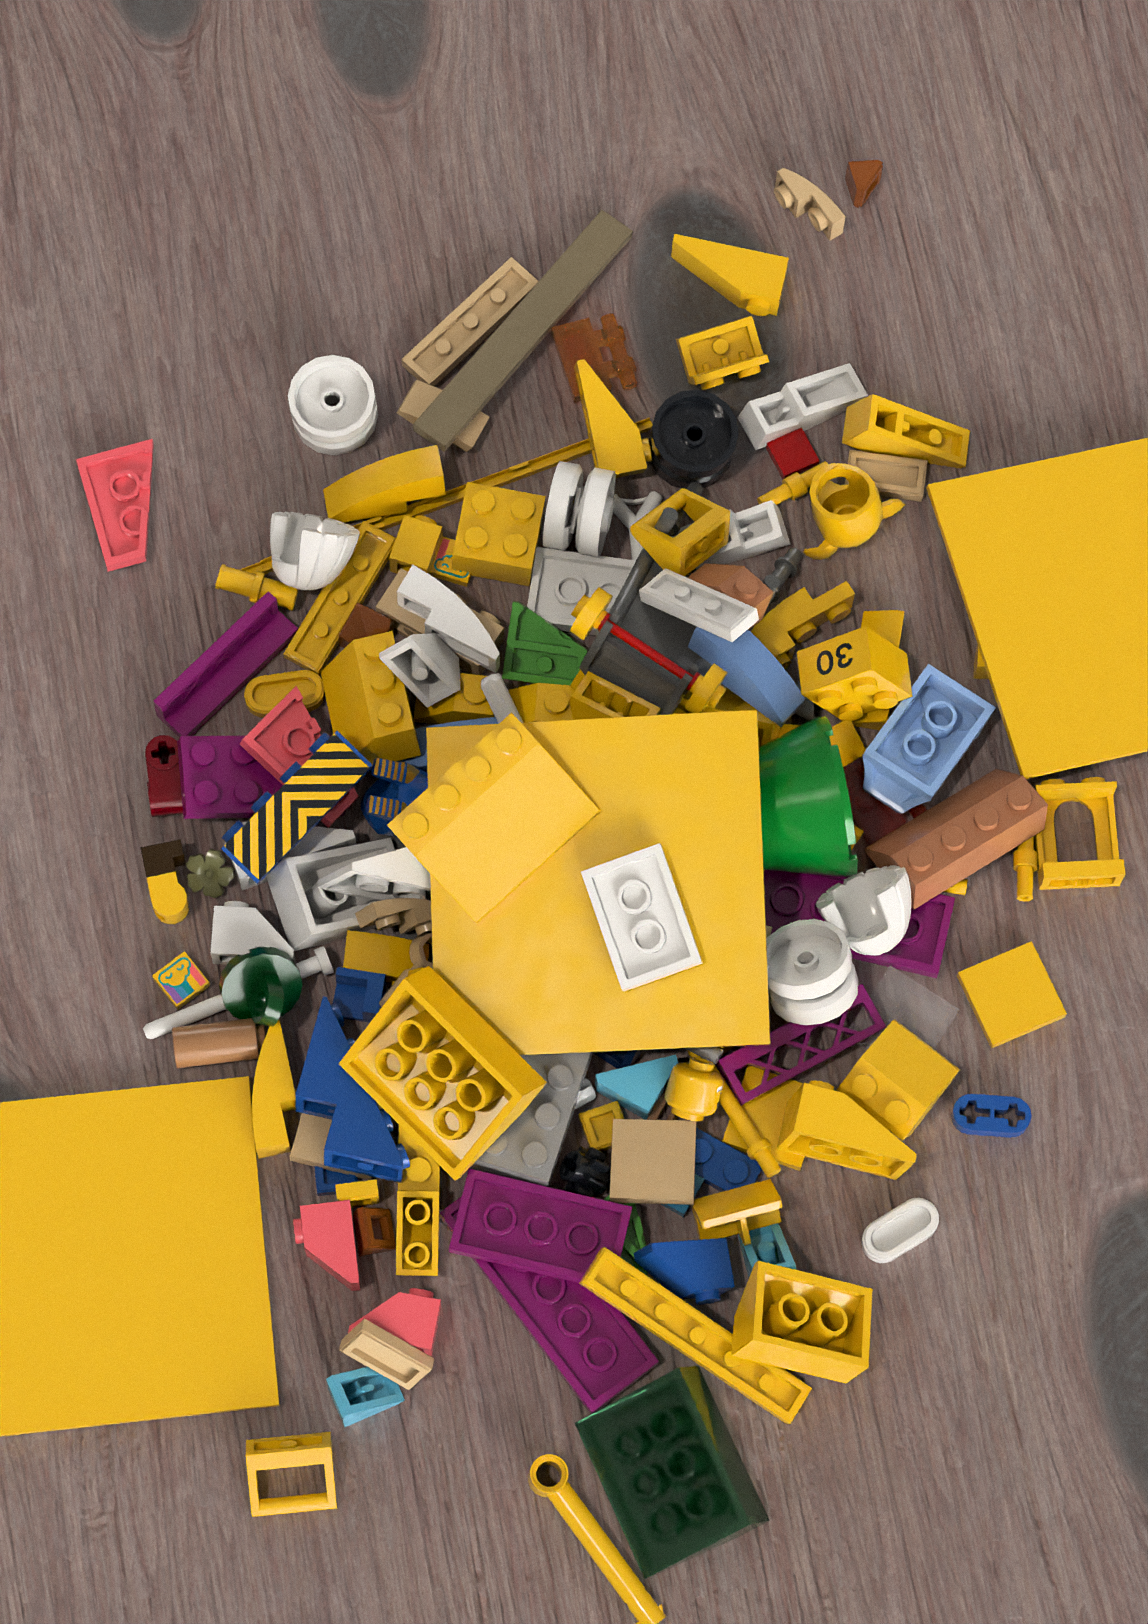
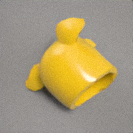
M831 463L823 466L813 476L809 494L814 521L825 540L818 547L804 549L803 553L812 559L823 560L832 556L838 548L857 547L868 541L877 532L883 519L893 516L905 504L899 499H890L881 503L875 482L859 467L843 463ZM836 477H845L849 484L839 485L829 480Z

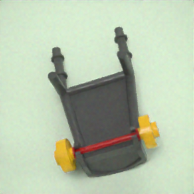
M697 482L690 483L686 488L699 496L704 491L703 487ZM667 507L663 510L654 528L669 536H676L680 531L679 524L687 513L682 508L676 511L671 507ZM643 548L609 613L605 610L613 596L600 587L596 589L590 598L584 594L572 611L571 615L576 620L570 629L571 633L584 641L593 628L599 631L579 668L584 675L589 671L660 707L658 715L673 714L682 698L689 691L693 694L684 708L692 713H702L706 706L714 709L726 691V688L721 683L728 672L715 663L711 665L688 648L697 626L641 601L639 590L663 571ZM790 548L784 557H779L775 561L773 573L767 575L763 580V583L773 591L769 604L779 599L781 587L788 578L794 577L797 573V565L803 557L801 551L797 548ZM695 568V569L692 570L690 573H688L685 577H689V576H690L691 574H693L697 569Z

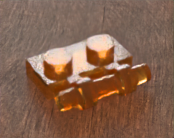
M613 313L606 314L600 318L603 329L593 331L589 317L551 328V335L574 403L581 401L574 365L578 360L585 359L610 392L612 391V386L609 378H619L623 390H630L638 385L634 375L637 370L633 357H628L624 345L626 340L624 329L618 325ZM599 347H609L613 360L603 362Z

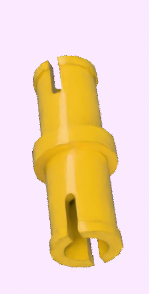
M222 564L220 567L215 589H222L249 597V602L256 603L269 591L277 599L278 606L291 611L294 608L299 590L287 586L280 581L266 578L264 572L257 571L256 574L228 567L225 564Z

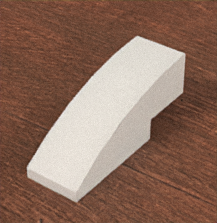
M848 363L786 383L780 392L749 401L737 418L753 447L757 450L766 447L768 442L799 428L805 431L846 411L848 406L867 397L868 394L851 364Z
M770 500L737 513L730 509L728 544L701 563L696 569L698 570L706 563L727 564L790 545L780 508ZM691 524L681 527L678 534L685 530L687 527H689Z
M412 564L397 590L398 606L426 619L424 623L425 634L436 633L452 651L496 673L500 667V653L476 615L449 588L435 577Z

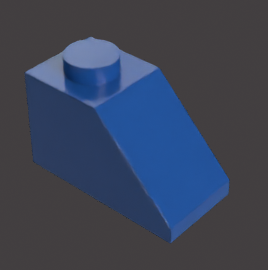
M727 1238L650 1243L634 1253L635 1262L666 1289L681 1299H695L697 1305L718 1302L721 1300V1294L735 1287Z

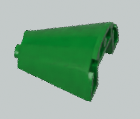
M826 716L816 717L759 747L763 865L765 870L846 878L857 875L858 859L856 854L852 855L850 846L851 844H856L851 803L838 745L831 746L829 736L833 735V729Z

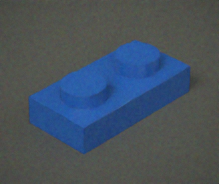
M697 1128L695 1174L704 1178V1183L723 1192L756 1182L762 1171L757 1161L751 1160L745 1154Z

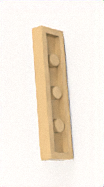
M512 257L509 258L401 359L402 366L417 380L435 386L502 324L539 281Z

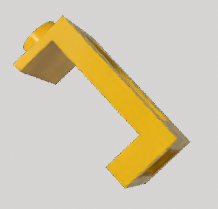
M1089 777L1081 780V783L1065 784L1063 779H1048L1042 781L1041 785H1035L1034 789L1048 804L1045 829L1034 836L1035 851L1038 853L1037 874L1039 890L1120 886L1125 877L1124 859H1119L1113 797L1117 788V781L1105 782V779L1102 777ZM1069 801L1080 802L1090 810L1094 824L1097 860L1057 861L1054 813L1063 803Z

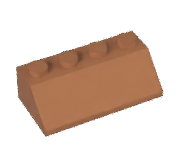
M995 769L865 848V852L879 868L883 866L888 868L890 865H896L906 869L911 887V908L914 910L1045 829L1048 804L1024 776Z

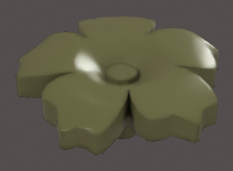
M211 848L207 852L206 857L202 853L191 855L186 863L187 868L192 871L187 875L188 887L193 892H198L203 888L205 896L213 898L222 896L224 894L223 886H228L230 881L236 876L234 874V867L222 866L226 859L221 855L220 850Z

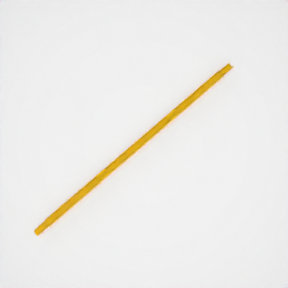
M650 417L635 422L640 434L652 429L653 424L650 421ZM589 438L472 481V483L502 487L558 465L559 461L569 462L591 453ZM467 484L445 491L446 495L426 498L407 505L408 512L379 516L365 522L383 531L401 524L404 515L415 518L417 515L424 516L464 500ZM361 523L353 525V527L358 529ZM272 556L239 570L256 574L257 571L264 572L265 574L273 572Z

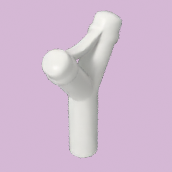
M655 491L650 492L647 497L635 500L619 498L617 494H614L613 513L629 530L632 560H637L643 547L631 534L630 526L660 505L662 496ZM642 504L636 515L627 506Z

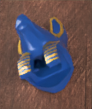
M376 758L373 762L371 776L379 779L364 793L361 800V811L368 824L377 834L397 837L387 824L428 788V774L403 761L396 762Z

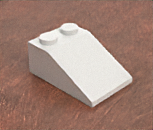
M391 838L285 858L266 876L288 943L294 951L346 938L347 930L364 932L377 928L376 925L360 929L355 915L356 912L376 901L319 889L317 884L319 879L352 862L394 851Z
M407 847L352 862L319 879L317 884L319 889L376 902L395 898H417L431 901L430 873Z

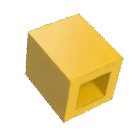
M404 515L389 557L390 572L397 574L401 568L408 572L413 564L430 574L443 537L442 526H439L436 521L426 516L417 515L413 518Z

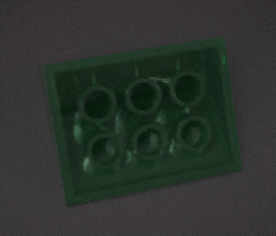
M699 1365L678 1367L575 1423L644 1579L714 1549L770 1521Z

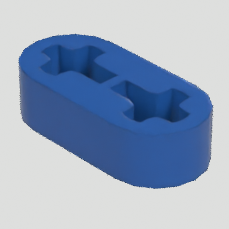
M985 1094L963 1095L956 1101L951 1113L952 1123L961 1133L1008 1138L1018 1137L1023 1134L1028 1128L1032 1117L1028 1104L1020 1098ZM970 1104L974 1105L975 1112L988 1114V1117H976L974 1124L967 1123V1117L960 1115V1112L965 1111L967 1105ZM1008 1108H1015V1114L1022 1116L1023 1120H1018L1015 1127L1008 1126V1119L995 1118L994 1114L1004 1115Z

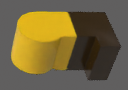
M181 839L140 847L151 903L156 917L166 924L181 922L189 911L187 894L178 883L175 867L186 865Z

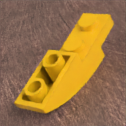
M845 581L819 597L812 599L805 587H803L769 611L750 632L762 642L783 668L786 669L792 663L791 659H793L796 645L793 640H796L797 643L803 642L816 633V627L827 621L833 624L845 618L851 612L850 608L853 605L855 592L849 583Z
M399 1125L398 1144L401 1143L404 1146L410 1161V1167L403 1169L402 1182L398 1183L396 1275L438 1276L440 1165Z

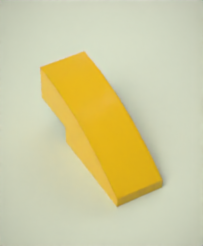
M438 446L419 448L384 458L364 466L324 488L323 495L328 518L348 522L408 512L407 501L446 495Z
M280 1020L273 1027H269L255 1070L252 1093V1125L258 1159L291 1152L283 1112L296 1109V1094Z

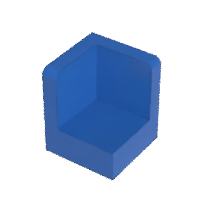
M337 967L333 1004L336 1003L339 1006L343 1019L370 1023L381 1009L379 1002L385 995L387 986L386 974Z

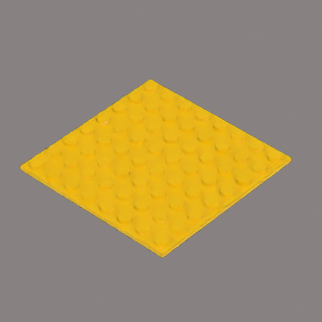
M1148 438L928 484L926 489L1020 775L1024 776L1025 779L1147 752Z
M757 710L521 722L601 812L478 923H475L430 874L433 970L519 1055L771 1044ZM498 724L426 728L428 787ZM660 843L703 964L623 992L581 871Z
M249 1076L0 1102V1437L280 1406L257 1156L252 1125Z

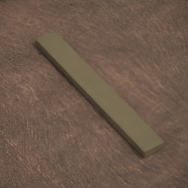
M601 210L415 421L413 431L445 452L632 238L633 231Z

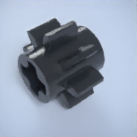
M582 1146L579 1147L578 1151L573 1150L569 1152L560 1165V1179L568 1182L564 1191L589 1197L603 1193L610 1183L611 1167L604 1164L607 1155L593 1147L587 1150Z

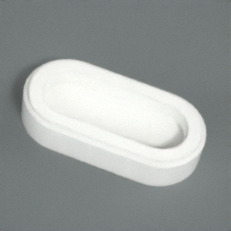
M912 1198L871 1222L864 1230L861 1246L865 1255L877 1263H888L898 1258L934 1234L939 1223L938 1211L930 1201L923 1198Z

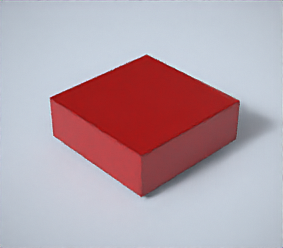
M802 428L766 444V450L782 480L795 472L801 474L819 464L820 460Z

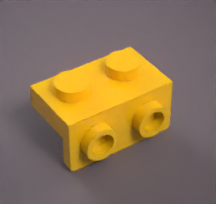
M752 316L676 339L688 383L692 385L700 384L702 390L724 384L723 376L736 372L739 378L761 372L760 365L769 362L768 355L763 354Z

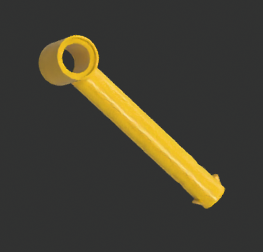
M545 1454L538 1457L533 1462L528 1473V1483L531 1490L541 1497L549 1498L620 1598L627 1604L629 1610L638 1621L635 1624H658L666 1617L662 1604L658 1606L652 1596L646 1591L642 1582L567 1481L568 1467L563 1459L553 1454ZM543 1465L555 1467L560 1475L559 1483L552 1487L543 1486L536 1477L537 1469Z

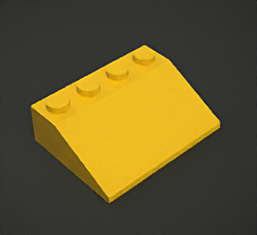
M511 712L389 822L387 826L475 923H478L601 811Z
M430 966L402 980L339 1062V1065L455 1181L524 1112L547 1083Z

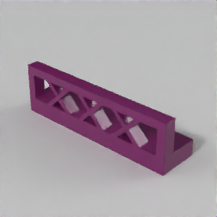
M269 591L153 700L157 717L178 737L193 736L291 642L298 628L278 610L277 599Z
M860 984L857 997L851 1007L839 1016L838 1025L830 1023L835 1019L813 1025H800L789 1022L770 1032L771 1044L746 1045L718 1060V1063L715 1065L723 1078L727 1079L740 1105H743L885 1029L886 1025L863 984ZM860 1006L864 1007L873 1024L862 1031L843 1027L847 1013ZM820 1027L836 1031L832 1047L825 1051L807 1046L811 1032ZM841 1033L851 1036L839 1043ZM804 1036L802 1044L794 1042ZM785 1046L800 1050L796 1066L789 1070L771 1065L775 1051ZM805 1052L815 1055L803 1062ZM768 1056V1059H767V1062H766V1063H763V1062L758 1061V1060H760V1059H762V1058ZM748 1065L764 1069L760 1085L745 1092L735 1073ZM769 1071L780 1074L767 1081Z

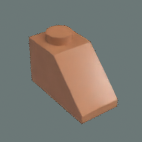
M706 563L687 577L757 608L759 620L748 630L763 619L773 591L745 566Z

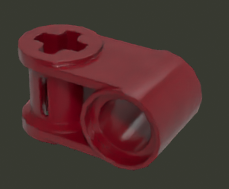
M168 735L154 737L149 741L145 750L148 773L147 789L152 817L181 814L183 813L177 740ZM169 752L170 754L169 763L161 764L160 762L161 753Z

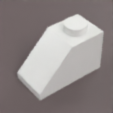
M436 633L412 634L379 653L380 660L427 708L460 690L459 657Z
M227 901L224 903V906H214L211 940L213 964L227 965L238 954L241 957L244 954L250 953L249 949L259 946L275 947L288 953L295 962L294 949L256 908L249 907V904L241 901Z

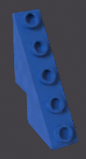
M323 996L296 1091V1112L332 1120L324 1147V1166L401 1183L403 1169L410 1167L406 1150L401 1143L397 1145L394 1143L390 1134L394 1129L389 1114L383 1108L379 1110L375 1100L339 1065V1062L355 1041L353 1038L346 1039L341 1027L345 1026L339 1006L336 1003L330 1005L328 998Z

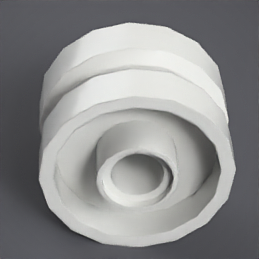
M336 355L317 357L303 365L291 380L288 400L294 429L302 442L316 452L333 456L351 453L364 445L375 431L378 411L373 382L365 369L350 358Z
M559 461L553 476L546 508L543 531L544 547L564 551L570 545L573 534L576 532V548L578 552L584 555L600 557L613 515L616 483L615 471L594 468L589 473L585 487H583V471L579 464Z
M817 919L798 920L780 927L766 939L769 1000L777 1015L787 1022L813 1025L835 1019L851 1007L858 995L859 981L855 966L852 963L849 942L840 928L831 922Z

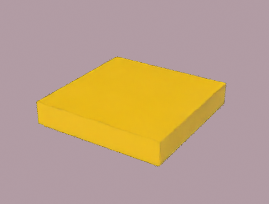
M1032 941L957 973L960 985L991 1049L1065 1018L1067 1015Z
M750 1065L747 1066L741 1084L745 1092L760 1085L764 1070ZM769 1072L767 1081L778 1075ZM790 1079L741 1106L761 1138L768 1139L772 1146L770 1152L777 1163L800 1171L804 1155L777 1149L787 1101L803 1084ZM729 1119L722 1142L746 1153L748 1147Z

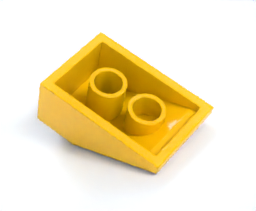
M817 1080L810 1081L809 1084L804 1082L787 1101L777 1145L779 1150L804 1155L809 1158L897 1180L916 1162L917 1154L849 1096L835 1091L834 1086L827 1082Z

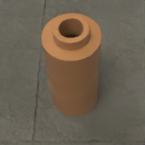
M252 1018L172 1027L176 1067L186 1068L259 1059V1050H261L266 1037L264 1025L256 1026Z

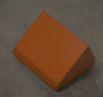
M880 160L848 162L845 181L855 207H862L879 184L883 170V162Z
M371 1207L357 1208L352 1217L359 1257L395 1250L396 1243L390 1210Z

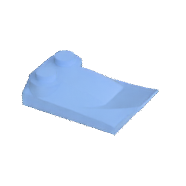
M930 664L926 666L911 687L913 697L900 702L862 756L864 763V791L899 814H903L917 805L931 801L973 741L980 735L983 727L996 709L995 706Z

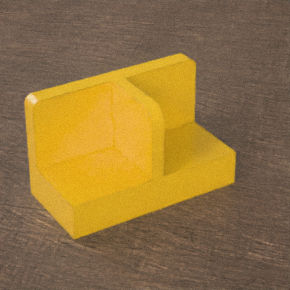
M771 1179L694 1199V1205H691L699 1240L725 1238L739 1234L743 1244L746 1246L751 1244L749 1231L782 1222L779 1211L783 1207L782 1201Z

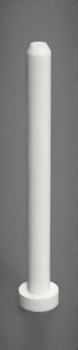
M324 946L314 949L316 956L296 963L301 979L320 971L323 972L324 976L334 973ZM219 994L146 1024L143 1028L146 1038H157L172 1032V1027L187 1026L226 1010L222 996Z

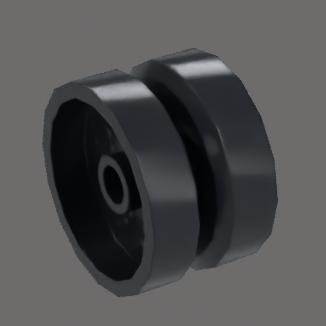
M701 390L681 391L664 401L656 411L648 440L652 456L650 464L660 478L671 486L685 489L692 482H697L703 488H706L721 479L730 467L739 436L737 419L729 405L715 394Z

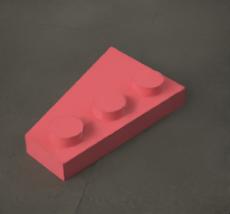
M153 439L76 459L108 572L146 562L154 449Z
M297 686L240 742V745L282 785L284 783L280 780V777L296 761L303 766L313 755L308 749L321 736V728L314 717L311 718L302 702L303 696ZM353 787L321 820L328 828L359 797L355 788Z

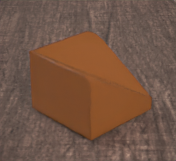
M357 602L339 634V646L345 648L355 639L393 631V620Z

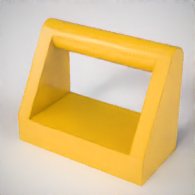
M681 488L630 526V532L663 570L666 568L685 577L728 544L730 510L685 488ZM667 507H671L676 511L682 508L694 521L693 524L674 538L654 528L663 510Z
M331 1432L246 1440L245 1456L252 1517L337 1509ZM324 1464L327 1492L259 1499L257 1470Z

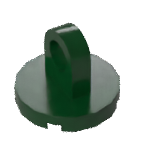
M259 946L249 949L250 953L244 954L241 957L238 954L228 962L221 972L219 989L224 1006L233 1017L238 1019L252 1018L254 1023L273 1027L279 1018L289 1012L300 998L303 983L299 968L288 953L275 947Z

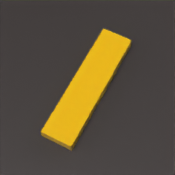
M365 521L358 528L360 532L359 539L348 563L332 583L322 588L283 653L285 659L306 670L313 671L319 676L339 644V634L357 602L363 604L388 562L396 540L392 535Z

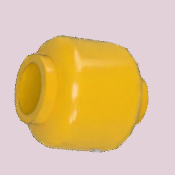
M690 1057L689 1063H677L672 1068L665 1092V1101L672 1107V1114L692 1121H702L704 1116L714 1114L719 1103L724 1079L721 1074L713 1070V1062L700 1057Z

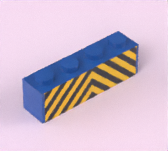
M338 731L331 737L324 732L308 749L313 755L303 766L296 761L280 777L284 785L274 795L269 791L265 792L253 804L251 809L255 814L245 825L238 820L222 836V839L226 842L221 848L222 851L257 885L373 767Z

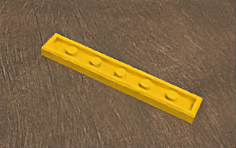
M606 1247L600 1249L579 1284L785 1424H791L812 1390L810 1386L783 1368L731 1356L732 1333Z

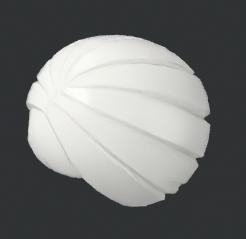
M275 512L272 514L270 529L273 570L279 580L287 586L299 590L324 588L336 579L348 563L358 542L360 532L353 526L330 518L323 520L322 516L303 515L297 512Z
M890 865L888 868L883 866L882 868L869 869L865 874L860 872L857 875L844 879L843 884L837 883L829 888L826 893H823L818 898L816 906L826 922H831L844 932L852 950L864 955H881L893 949L902 940L909 925L911 887L907 871L904 867L900 868L896 865Z

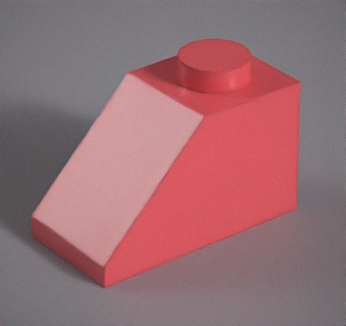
M350 1200L300 1206L301 1218L293 1219L296 1244L304 1243L306 1256L351 1291L360 1290Z
M410 1288L408 1294L398 1292L351 1324L348 1333L365 1318L427 1355L432 1356L441 1310V1299L433 1298L434 1293L424 1289Z

